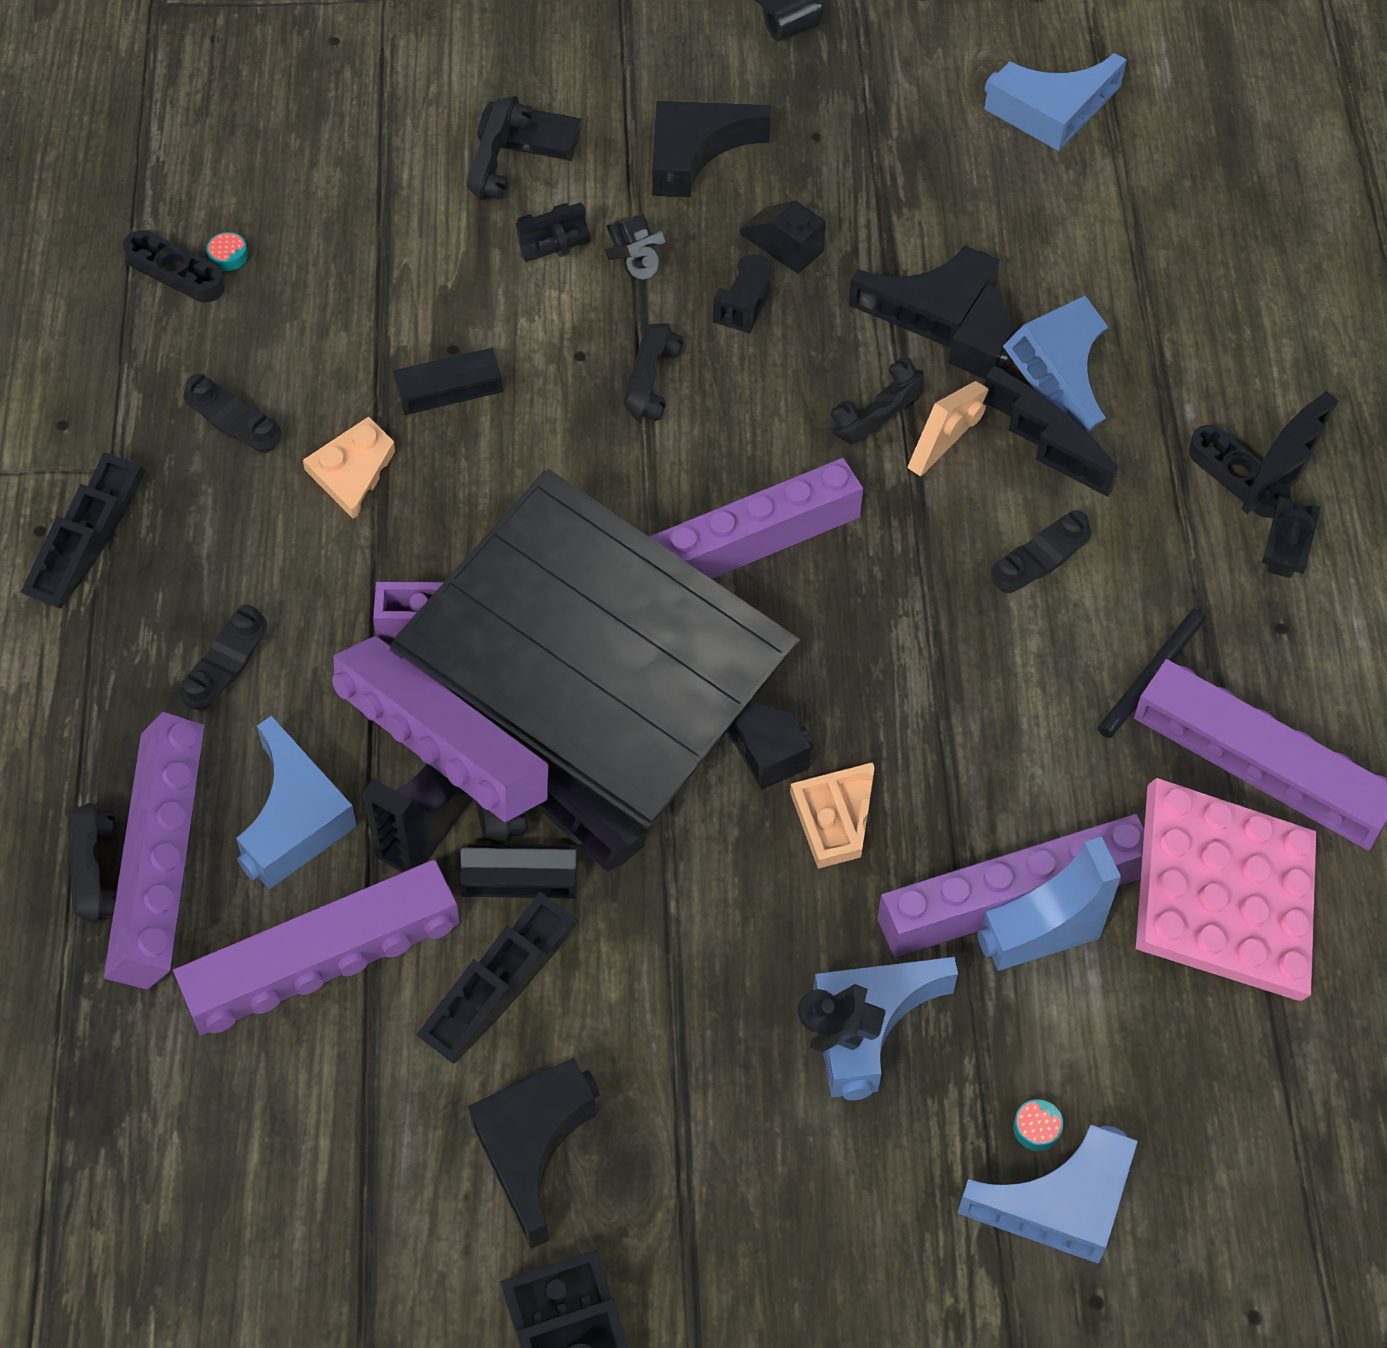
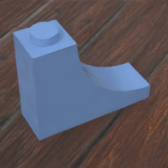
M1113 53L1109 58L1093 67L1069 73L1040 72L1027 69L1009 61L999 72L992 73L987 80L984 91L987 93L984 109L1060 151L1121 87L1127 59Z
M1083 296L1024 324L1003 347L1032 388L1062 409L1089 434L1106 417L1100 410L1090 387L1087 372L1088 354L1092 343L1109 327L1088 298Z
M272 716L257 725L262 747L274 764L271 793L256 820L236 838L241 852V856L237 858L239 865L251 880L259 877L269 890L357 827L352 804Z
M1102 836L1085 841L1076 857L1060 873L1040 887L1009 903L985 911L981 930L978 931V941L983 954L986 957H992L998 971L1100 939L1121 879V875Z
M955 957L815 974L813 990H826L834 996L846 988L857 984L868 989L865 1002L885 1009V1017L879 1037L874 1040L863 1038L860 1046L854 1050L836 1045L823 1052L831 1098L843 1096L846 1100H860L870 1096L872 1092H878L882 1074L880 1052L886 1037L894 1025L919 1004L939 996L954 993L958 976Z
M1090 1125L1085 1139L1075 1154L1061 1167L1042 1178L1013 1185H993L968 1179L957 1214L1099 1264L1109 1240L1138 1141L1128 1138L1123 1131L1115 1127H1096Z

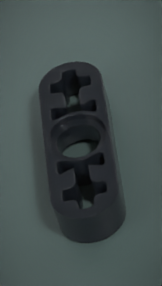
M135 231L125 238L123 248L127 262L132 268L199 302L215 301L224 293L225 285L222 272L214 263L150 231ZM172 261L184 263V266L177 271L163 269L167 263Z
M1214 425L1198 427L1192 435L1188 449L1191 459L1239 500L1244 502L1251 482L1262 462L1221 428ZM1232 465L1244 466L1250 475L1243 478L1236 477L1230 473L1228 467ZM1290 487L1276 495L1277 499L1273 497L1253 511L1259 516L1273 518L1279 496L1289 500L1291 495Z

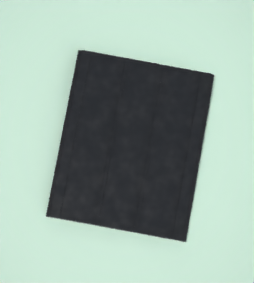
M547 469V471L544 470L395 636L394 641L390 645V651L399 658L406 659L648 830L797 646L800 639L565 479Z

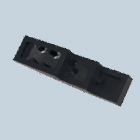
M993 366L985 379L984 386L989 390L983 402L1011 416L1009 431L1039 446L1036 457L1037 461L1108 497L1113 489L1118 466L1093 437L1062 409L1036 390Z
M1327 391L1302 408L1282 429L1252 480L1241 510L1248 514L1299 481L1313 455L1315 446L1326 428L1325 425L1338 403L1336 398Z
M105 452L103 453L88 486L80 484L65 517L56 516L21 590L23 595L60 609L63 607L106 546L146 472L141 465Z
M539 892L513 928L507 925L479 962L475 959L472 960L416 1035L451 1063L455 1064L517 999L554 955L579 921L550 898Z

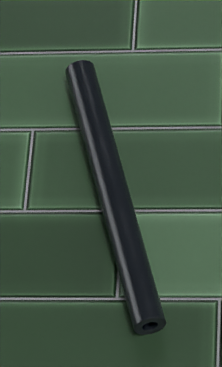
M1192 609L1100 723L1097 729L1102 736L1106 738L1113 737L1137 707L1140 696L1167 659L1172 662L1203 624L1205 616L1202 612Z

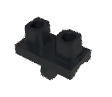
M581 202L574 205H569L568 203L554 206L551 212L536 217L531 214L519 217L517 223H515L521 255L525 262L552 253H557L559 257L569 255V248L591 241L586 224V210Z
M644 214L625 217L606 225L613 242V246L604 249L608 260L625 258V270L634 279L644 280L652 277L658 269L659 260L656 252L649 246L660 245L666 242L662 231L651 233Z
M1279 496L1262 563L1268 564L1267 571L1269 573L1287 578L1292 577L1294 572L1304 574L1321 507L1295 504L1287 498Z
M854 984L834 996L828 991L821 989L808 992L801 998L797 1013L800 1022L805 1028L811 1032L818 1033L811 1040L810 1048L824 1052L836 1045L854 1050L860 1046L863 1038L874 1040L879 1037L885 1017V1009L865 1002L868 989Z

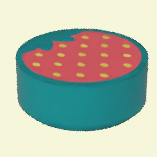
M219 233L212 237L207 244L209 261L217 265L222 271L236 270L247 261L248 251L246 242L237 233Z
M1039 1099L1024 1103L1018 1109L1013 1123L1016 1139L1021 1145L1033 1151H1044L1053 1147L1058 1142L1063 1130V1118L1060 1111L1050 1102Z

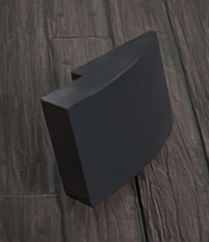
M597 1249L499 1281L519 1348H629Z

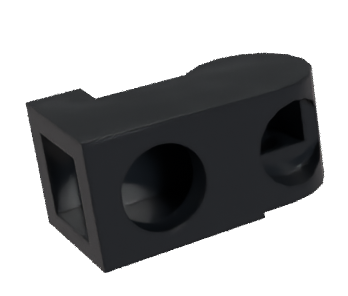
M753 254L743 257L738 262L737 278L730 291L719 288L714 297V323L750 334L771 289L769 279L772 266L767 258Z

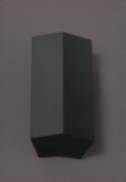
M489 101L482 113L477 132L480 143L495 104L492 101ZM532 109L533 116L532 119H529V127L522 130V128L513 126L506 144L501 147L572 161L575 147L580 140L581 118Z
M493 347L392 371L404 415L503 392L502 377Z
M560 768L548 776L547 800L536 805V807L606 871L623 865L643 848V833L611 804Z
M463 843L461 847V897L535 898L541 892L548 898L576 899L577 845Z

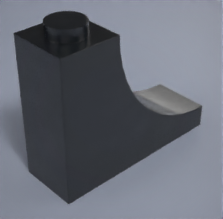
M657 101L652 165V196L691 197L695 179L712 159L739 146L769 143L771 105Z
M964 245L947 263L917 275L883 276L858 269L851 279L849 306L951 348L953 336L986 285L996 286L1000 259Z
M426 764L414 778L396 790L373 779L364 790L363 797L376 858L402 873L426 863L472 801L473 797L460 787L454 786L447 777L430 764Z
M575 1058L468 1105L472 1127L531 1249L549 1241L547 1223L540 1206L541 1185L548 1163L558 1146L571 1132L596 1116L595 1098L600 1096L597 1084L589 1070L581 1072Z

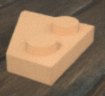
M974 381L936 402L907 468L922 476L970 426L977 424L984 414L986 406L983 404V401L989 389Z
M367 417L303 460L304 469L354 519L361 512V502L369 489L373 491L380 479V471L388 465L395 453L394 441L370 417Z
M873 762L791 783L790 794L818 869L861 857L875 769Z

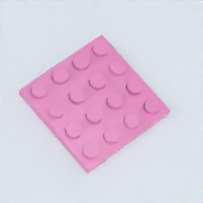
M1156 778L1147 787L1136 949L1294 1000L1302 1001L1311 996L1316 831Z

